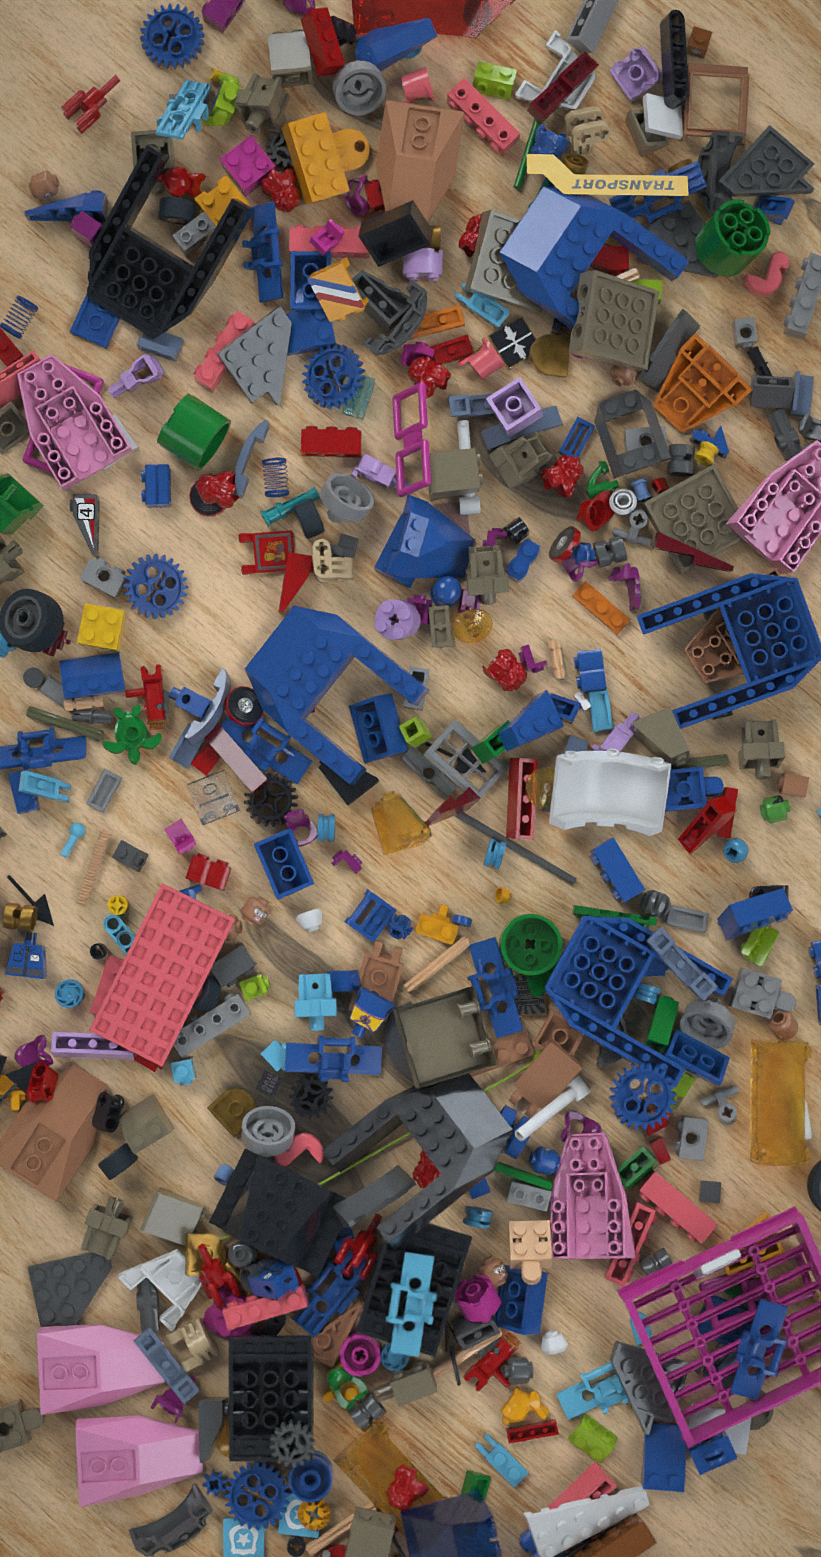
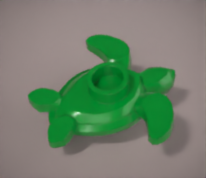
M140 705L134 706L131 712H123L120 708H114L113 713L118 718L114 729L117 742L103 741L104 749L110 753L120 754L123 751H128V758L133 765H137L140 761V748L151 750L156 748L162 741L161 733L147 738L146 725L138 717L141 712Z

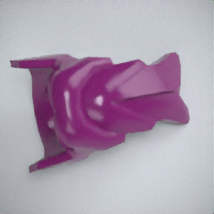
M630 563L624 564L622 570H620V567H614L612 574L608 577V582L626 581L630 601L629 610L639 609L641 605V588L638 569L631 567Z
M303 809L291 811L284 816V819L287 821V829L291 828L294 837L295 831L300 827H307L310 830V836L305 841L296 839L299 847L305 846L317 838L318 831L310 821L309 816L304 814Z
M194 1376L190 1377L193 1382L197 1380ZM169 1388L163 1395L155 1397L150 1408L154 1409L160 1403V1407L171 1415H176L174 1423H177L185 1404Z

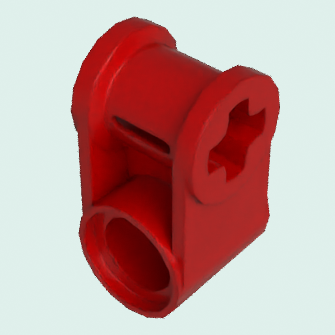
M44 1062L36 1064L32 1069L31 1079L26 1092L27 1099L31 1103H36L39 1100L51 1101L54 1096L58 1073Z

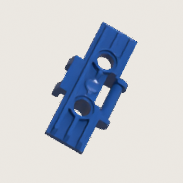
M698 161L668 174L663 169L649 175L688 176V195L707 188ZM616 195L609 198L611 207L625 213L632 219L646 213L649 223H652L656 218L678 209L679 211L683 210L681 198L686 196H668L669 199L674 198L675 202L652 212L650 208L655 205L654 201L667 196ZM637 196H643L644 202L639 206L634 205V199Z
M275 202L252 207L255 209L252 214L254 237L251 238V241H242V247L251 248L252 263L244 262V269L257 270L260 303L283 298L281 277L283 261H280L278 239L280 229H277ZM268 268L271 272V276L269 278L266 275Z
M228 716L225 718L221 727L244 750V753L259 767V770L265 772L268 767H271L298 785L312 760L287 745L292 736L289 734L286 736L264 722L265 719L262 717L256 724L250 726H239L233 720L231 721ZM259 729L281 741V746L277 748L258 736ZM249 730L253 733V738L250 742L243 741L242 734L244 731ZM279 752L287 754L285 763H278L276 761V755Z
M50 727L49 730L27 733L19 731L17 734L18 744L0 747V770L23 767L24 770L50 767L52 763L86 758V736L56 739L54 727ZM43 739V747H29L28 740ZM57 749H63L59 753H54ZM22 754L21 757L14 758L15 755Z
M496 937L470 944L469 948L477 974L467 978L468 981H471V985L475 987L481 1011L488 1009L496 1038L523 1031L524 1029L514 999L515 996H519L512 969H505ZM488 962H492L496 967L495 972L492 974L487 973L485 969ZM480 977H483L484 981L488 982L492 994L490 1004L488 1005L485 1003L478 980ZM500 1001H504L507 1004V1010L504 1013L499 1012L497 1009V1004Z
M318 1035L317 1044L286 1043L285 1072L319 1073L318 1079L327 1082V1079H340L342 1082H349L348 1074L381 1075L382 1046L355 1045V1037H350L349 1039L323 1038L322 1035ZM323 1046L348 1047L346 1053L323 1052ZM313 1052L319 1055V1060L315 1064H311L308 1060L309 1055ZM356 1054L359 1058L358 1063L351 1065L350 1059Z
M351 1250L347 1252L341 1265H336L329 1259L319 1277H316L311 1285L308 1284L305 1287L312 1294L308 1299L309 1305L300 1309L293 1317V1320L314 1338L336 1311L343 1314L361 1292L356 1287L362 1281L359 1274L367 1259L363 1258L358 1268H353L354 1276L352 1279L348 1280L342 1275L346 1264L353 1257ZM335 1271L337 1276L327 1290L320 1294L317 1289L329 1274ZM319 1301H325L328 1304V1308L323 1312L318 1311L316 1308V1304Z
M760 1299L750 1332L743 1331L735 1355L739 1365L730 1393L758 1400L765 1376H778L779 1372L777 1370L785 1346H788L789 1343L787 1339L778 1337L787 1312V1306ZM763 1325L770 1326V1331L766 1335L760 1334V1328ZM773 1343H777L770 1367L768 1368L763 1361L766 1348L771 1347ZM751 1365L757 1367V1371L749 1374L747 1368Z

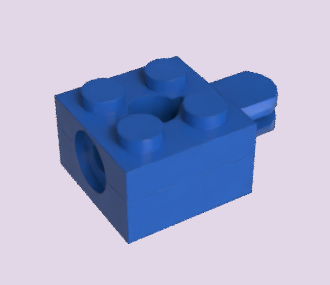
M703 767L671 770L665 812L704 808L707 804L706 797L717 796L722 793L724 788L723 781L716 776L704 777Z
M725 1431L688 1448L699 1475L738 1459Z

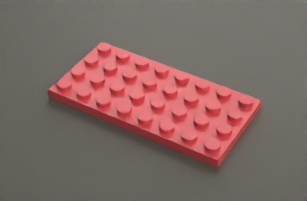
M162 883L89 1031L163 1067L233 926L235 918Z

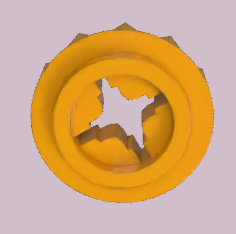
M322 1499L315 1502L303 1501L298 1508L297 1516L299 1522L306 1530L317 1531L323 1529L330 1519L328 1504ZM318 1507L317 1515L320 1518L315 1517L314 1520L310 1521L311 1515L308 1512H313Z

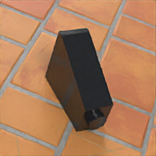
M321 760L319 761L321 765L318 768L348 806L380 782L377 777L365 771L357 783L351 785Z

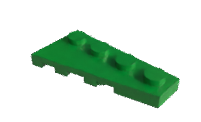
M573 905L572 913L577 914L576 918L582 919L583 916L629 918L648 929L649 925L656 926L657 920L656 917Z

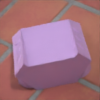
M644 46L634 48L630 51L629 56L622 61H618L609 69L631 102L663 80L662 71Z

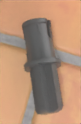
M91 708V710L73 709L72 713H75V715H72L73 721L90 722V724L94 722L112 723L113 713L111 711H97L94 708Z

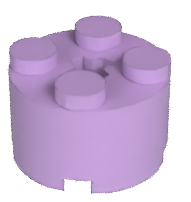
M422 248L403 256V276L407 278L408 282L411 280L418 282L419 278H426L427 282H438V278L443 276V251L439 250L438 254L434 253L432 248Z
M403 599L387 600L376 611L375 629L387 639H407L418 631L421 621L420 614H418L416 606L412 602H407V600Z

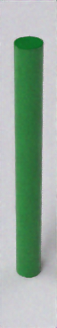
M535 118L513 186L515 189L520 190L527 171V154H530L532 146L535 145L536 131L541 125Z

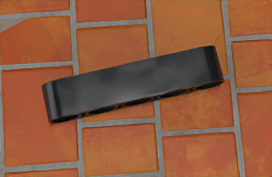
M672 10L660 22L664 103L668 108L676 109L689 97L685 18L679 10Z

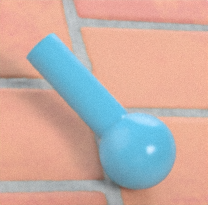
M76 822L70 826L69 831L71 835L60 853L62 857L68 858L77 839L84 836L86 829L82 823Z

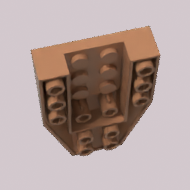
M386 100L376 161L385 212L414 200L429 223L455 178L465 112Z
M776 568L765 574L781 576ZM718 607L683 649L704 683L744 674L721 609Z
M71 1065L58 1076L54 1096L51 1101L39 1100L36 1103L27 1101L22 1106L0 1139V1167L57 1202L93 1148L97 1129L92 1125V1118L96 1109L97 1098L101 1092H107L108 1085L78 1065Z

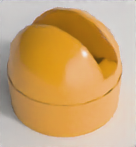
M498 887L495 892V901L502 904L508 903L511 900V891L505 887Z

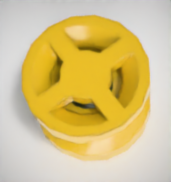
M703 441L700 444V450L695 453L694 458L704 466H711L714 462L713 458L718 454L719 449L712 443Z
M121 895L112 896L108 900V910L114 915H123L129 909V901Z

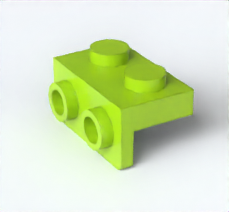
M478 61L472 86L480 94L510 100L517 70Z
M769 926L749 932L748 940L743 941L740 949L744 960L759 967L764 966L779 936V931Z
M585 1413L580 1423L569 1434L567 1440L601 1464L614 1450L618 1437Z

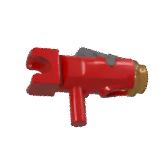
M160 664L156 665V671L153 675H149L147 668L141 666L143 688L125 690L126 698L142 696L145 700L143 707L147 715L149 730L164 729L167 723L170 698L169 692L163 689V670Z
M510 1331L507 1334H503L502 1337L479 1351V1361L465 1372L463 1378L468 1381L472 1377H477L478 1382L475 1384L477 1392L488 1383L492 1376L505 1388H508L510 1383L507 1378L503 1377L501 1366L504 1363L507 1364L515 1350L519 1349L518 1346L521 1342Z

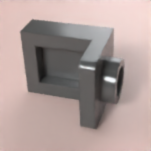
M805 413L804 418L800 420L798 425L799 433L805 439L818 440L821 443V420L812 418L810 414Z
M341 534L338 545L330 544L331 553H333L332 557L344 558L345 556L354 558L359 539Z
M121 840L112 858L139 872L145 865L148 854Z

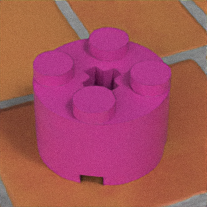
M475 1274L472 1275V1279L467 1281L465 1278L458 1284L454 1297L466 1320L487 1323L498 1310L502 1301L489 1277Z
M356 1331L350 1333L340 1349V1361L343 1368L351 1375L363 1376L375 1371L379 1365L381 1358L379 1341L376 1338L357 1333ZM363 1350L364 1355L358 1357L357 1351Z

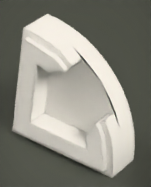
M577 692L573 695L575 700L581 703L580 708L583 712L590 708L591 705L583 697L582 692Z

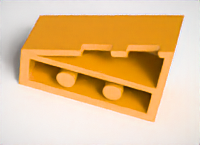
M764 1210L743 1230L770 1218L769 1214ZM775 1232V1233H773V1234H771V1235H769V1236H767V1237H764V1238H762V1239H760V1240H758V1241H756V1242H754V1243L756 1244V1243H758V1242H760V1241H763V1240H765V1239H767V1238H769V1237H771V1236H773V1235H775V1234H777V1233ZM781 1242L759 1251L762 1262L784 1253ZM747 1246L739 1249V1251L746 1249ZM748 1256L723 1269L730 1276L755 1264L752 1257Z

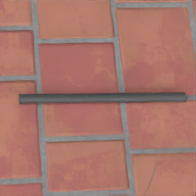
M462 812L455 815L458 819L499 843L501 841L506 842V847L572 885L575 883L577 878L466 813Z

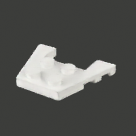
M555 30L545 48L559 55L562 59L545 87L541 90L524 80L515 94V98L532 102L557 79L562 71L578 58L572 47L561 38L558 31ZM592 73L558 108L569 111L577 110L595 81L596 75Z
M178 1249L118 1274L119 1280L130 1291L147 1277L173 1303L171 1307L159 1316V1320L171 1332L175 1329L188 1304L193 1300L201 1287L199 1276L185 1275V1256Z

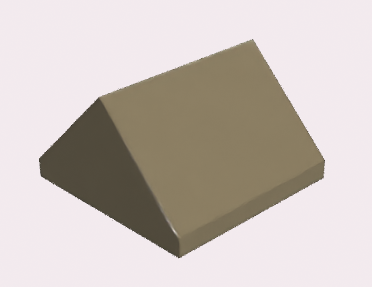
M644 109L627 112L625 123L641 157L669 145L666 136L645 132Z
M11 401L0 409V452L3 455L30 434L27 421Z

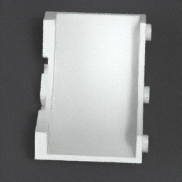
M608 749L607 751H566L565 754L558 755L556 758L549 824L566 830L585 826L586 822H595L596 826L614 827L616 823L627 825L626 829L648 836L660 833L663 830L671 764L664 762V759L660 757L651 758L619 752L617 749Z

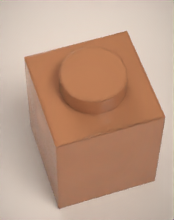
M789 773L782 774V777H779L777 782V789H780L779 794L800 798L806 797L809 777Z

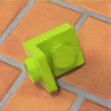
M262 973L239 982L246 1001L268 993V988L271 987L267 976L263 977Z

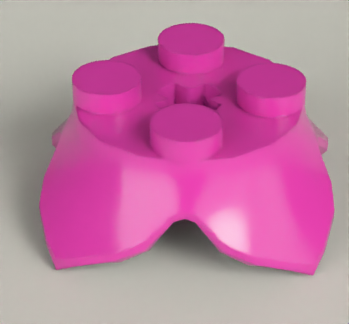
M223 1284L218 1289V1292L224 1302V1306L217 1308L213 1302L212 1306L205 1312V1326L212 1333L223 1336L227 1341L229 1336H251L253 1326L257 1322L232 1330L227 1329L222 1310L227 1307L226 1304L238 1300L241 1303L247 1301V1296L241 1292L240 1296L234 1297L230 1287L225 1288Z

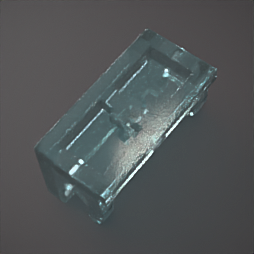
M361 375L365 380L359 383L363 386V388L357 389L360 395H353L354 402L348 399V406L344 407L342 413L364 420L375 386V378Z

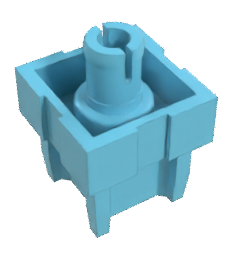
M300 974L298 985L299 999L295 1000V1017H309L310 1031L325 1030L324 1016H336L338 1014L337 998H333V991H331L330 974ZM313 983L318 984V989L313 988Z

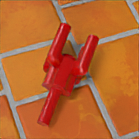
M115 75L99 90L94 86L87 93L79 90L61 106L64 111L63 115L68 120L77 111L82 109L84 113L75 121L78 126L77 130L81 134L100 118L101 114L98 110L107 103V99L104 96L120 82V79Z
M376 1213L367 1230H361L355 1240L346 1238L334 1262L341 1265L349 1249L353 1255L342 1272L344 1275L350 1276L353 1268H358L361 1260L364 1258L367 1261L359 1277L363 1280H366L377 1259V1254L371 1250L377 1241L373 1234L382 1219L380 1214Z
M200 1244L198 1250L204 1260L201 1267L203 1275L199 1276L200 1283L208 1299H213L216 1307L222 1308L224 1302L217 1288L223 1284L225 1288L230 1287L234 1297L241 1295L240 1288L232 1272H225L219 1259H212L206 1245Z

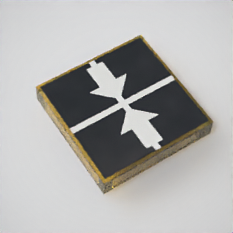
M523 316L488 335V339L505 363L508 371L530 358V347L536 340Z

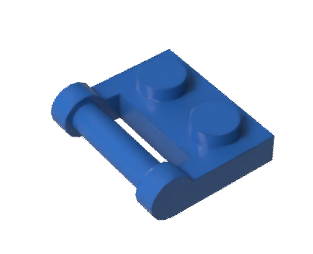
M367 889L362 901L352 915L347 917L344 922L374 943L397 909ZM371 900L375 901L377 904L362 925L357 924V920Z

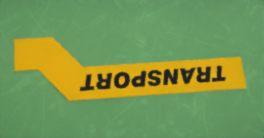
M527 154V174L545 175L563 194L689 196L688 176L573 174L555 155Z

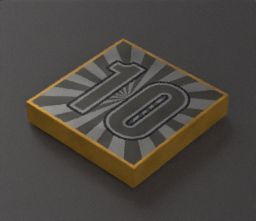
M513 975L519 992V996L514 997L519 1016L547 1014L545 993L532 998L525 979L533 975Z

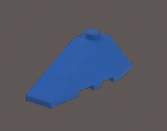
M430 18L374 29L357 39L355 57L357 61L371 62L381 72L438 36Z
M93 190L91 193L79 194L26 210L25 216L28 221L71 222L76 214L79 215L83 211L96 221L105 223L108 199L102 191Z

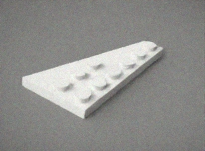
M642 1486L621 1490L618 1494L612 1496L603 1494L600 1495L599 1499L591 1500L586 1498L560 1504L556 1509L549 1510L548 1507L543 1508L541 1512L534 1514L526 1512L524 1516L538 1557H553L648 1507L650 1504L645 1489Z

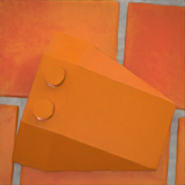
M695 333L681 347L653 406L680 433H683L739 404L752 391V388L710 344Z

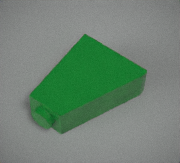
M659 996L657 999L658 1001L654 1006L643 1041L644 1045L660 1054H663L668 1046L679 1004L678 1001L669 996Z

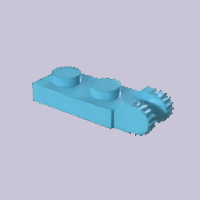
M463 283L461 288L473 296L468 300L463 295L456 293L454 298L499 329L510 314V311L491 298L465 290L466 283Z
M21 771L20 792L50 800L69 802V796L59 794L58 792L59 789L71 790L70 784L30 771Z
M486 1433L484 1435L485 1440L494 1448L489 1452L479 1442L475 1444L476 1448L515 1487L528 1474V1470L500 1442L498 1443L490 1434Z

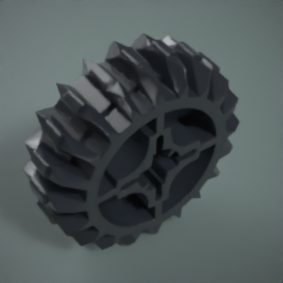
M267 773L266 776L269 782L262 787L264 798L255 803L256 793H245L244 796L250 797V800H245L244 804L251 805V807L246 809V812L253 810L254 813L251 814V819L258 816L256 823L260 824L263 819L265 827L268 826L269 821H271L272 827H275L276 820H278L280 825H283L281 818L288 812L293 811L291 806L298 807L297 803H292V800L298 799V796H292L291 794L296 791V788H288L292 785L291 781L284 784L285 776H282L279 781L278 773H275L274 779H271V774ZM268 784H278L285 791L272 793ZM267 790L270 795L272 794V797L274 795L277 797L274 800L276 809L270 803L268 805L264 803L268 800ZM287 796V806L280 813L278 802ZM266 806L270 807L275 816H264L257 809Z

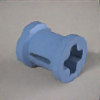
M647 478L630 483V487L634 489L637 503L653 498L646 484Z

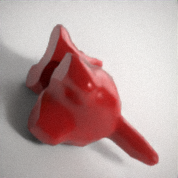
M171 167L167 169L165 174H160L157 181L162 182L164 189L172 196L181 197L185 193L196 198L202 193L200 186L206 179V176L203 173H187V170L183 167Z

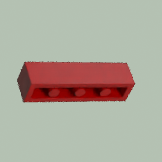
M724 787L723 796L735 808L738 789ZM734 815L717 831V837L731 839Z
M556 1419L506 1428L509 1444L559 1435Z

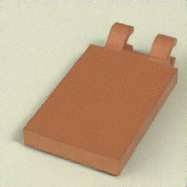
M376 940L372 953H365L359 972V989L363 986L393 1002L404 967V963L399 962L403 948L395 946L392 956L380 953L383 942ZM359 990L353 992L349 1011L353 1010Z
M552 1039L515 1081L514 1086L517 1090L510 1096L511 1098L508 1101L515 1106L524 1097L531 1103L524 1114L532 1118L539 1108L543 1109L558 1097L584 1065Z

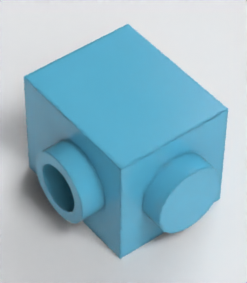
M276 1039L261 1055L276 1071L280 1069L284 1071L286 1043L281 1044Z
M193 1058L173 1061L171 1063L174 1083L180 1082V1086L192 1084V1080L197 1078Z

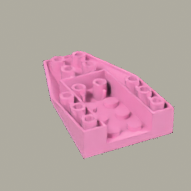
M53 354L17 374L30 436L63 491L68 490L133 452L101 396Z
M818 440L771 472L726 523L727 526L782 574L794 573L821 535V443Z
M606 1133L567 1134L560 1166L550 1197L552 1259L636 1258L626 1194Z
M103 1324L39 1327L37 1332L41 1415L104 1406L162 1384L165 1380L133 1341L139 1334Z
M139 1415L77 1419L75 1432L79 1507L143 1495L203 1472V1463H200L199 1431Z

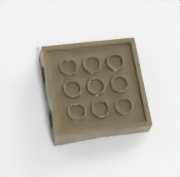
M494 210L482 212L476 248L465 290L533 313H542L543 309L520 293L515 279L509 273L506 263L499 254L521 220Z
M596 270L580 273L577 293L579 313L571 332L568 353L608 362L634 371L648 370L659 291Z
M715 464L641 504L657 532L663 533L708 555L715 556L743 540L726 525L728 520L738 510V507ZM668 552L680 574L695 567V565H690L691 556Z
M474 986L414 1003L410 1009L407 1005L393 1010L416 1089L497 1065L492 1044L483 1025L481 1008Z

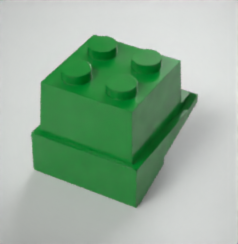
M7 473L0 475V532L3 534H13L27 519L32 520L44 505Z

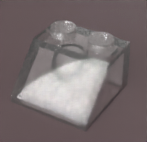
M225 769L187 784L194 808L202 825L212 823L240 811Z

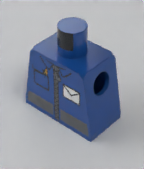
M25 932L24 943H14L5 975L38 979L47 978L46 948L43 945H36L37 933Z
M273 1258L248 1277L254 1296L279 1299L288 1291L293 1292L298 1287V1280L292 1265Z

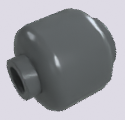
M237 1241L229 1248V1261L238 1268L249 1266L255 1262L256 1249L242 1241Z
M512 1357L506 1365H503V1377L507 1378L511 1385L527 1384L530 1378L534 1376L533 1364L526 1357Z

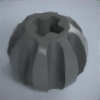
M655 890L647 891L641 898L640 903L641 910L645 914L656 918H662L667 915L671 905L670 898L666 894Z

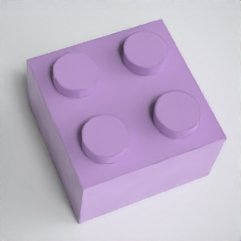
M521 377L486 398L489 407L509 438L543 417L540 406Z

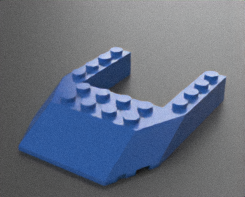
M549 187L542 188L499 252L502 260L508 267L509 273L515 279L520 293L571 330L577 321L579 302L572 298L570 294L579 282L580 273L586 272L609 236L670 281L677 279L689 262L687 258L625 213L588 194H563L559 189Z
M750 573L636 616L642 633L645 635L718 607L721 609L747 683L672 710L680 729L794 689L821 661V641L798 578Z
M293 606L245 667V671L262 709L289 735L347 783L355 785L367 769L306 719L354 657L414 705L418 706L430 689L337 614Z
M583 916L544 989L570 1027L637 1067L639 1062H642L644 1068L647 1063L651 1064L652 1069L657 1065L659 1072L662 1070L666 1071L664 1077H671L672 1080L668 1084L673 1083L677 1086L686 1068L616 1029L652 959L667 967L646 942L654 933L629 918ZM681 949L701 972H705L718 986L712 994L724 996L733 978Z

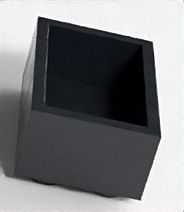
M414 200L361 222L358 237L377 266L380 267L431 245L433 230Z

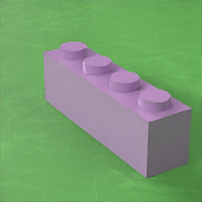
M53 1032L51 1053L53 1057L134 1060L135 1058L134 1052L97 1034Z

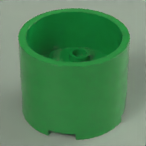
M735 199L727 201L697 233L695 249L699 260L714 274L724 277L738 275L766 248L769 235L771 234L768 219L759 208L755 209L753 206L744 203V200Z
M188 393L175 406L168 422L164 423L158 435L157 443L197 471H200L219 449L229 431L231 420Z
M522 914L514 917L504 926L500 934L499 948L503 960L513 970L524 975H539L547 972L557 963L562 951V938L556 925L548 918L538 914ZM526 939L530 941L533 939L535 941L533 949L525 948Z

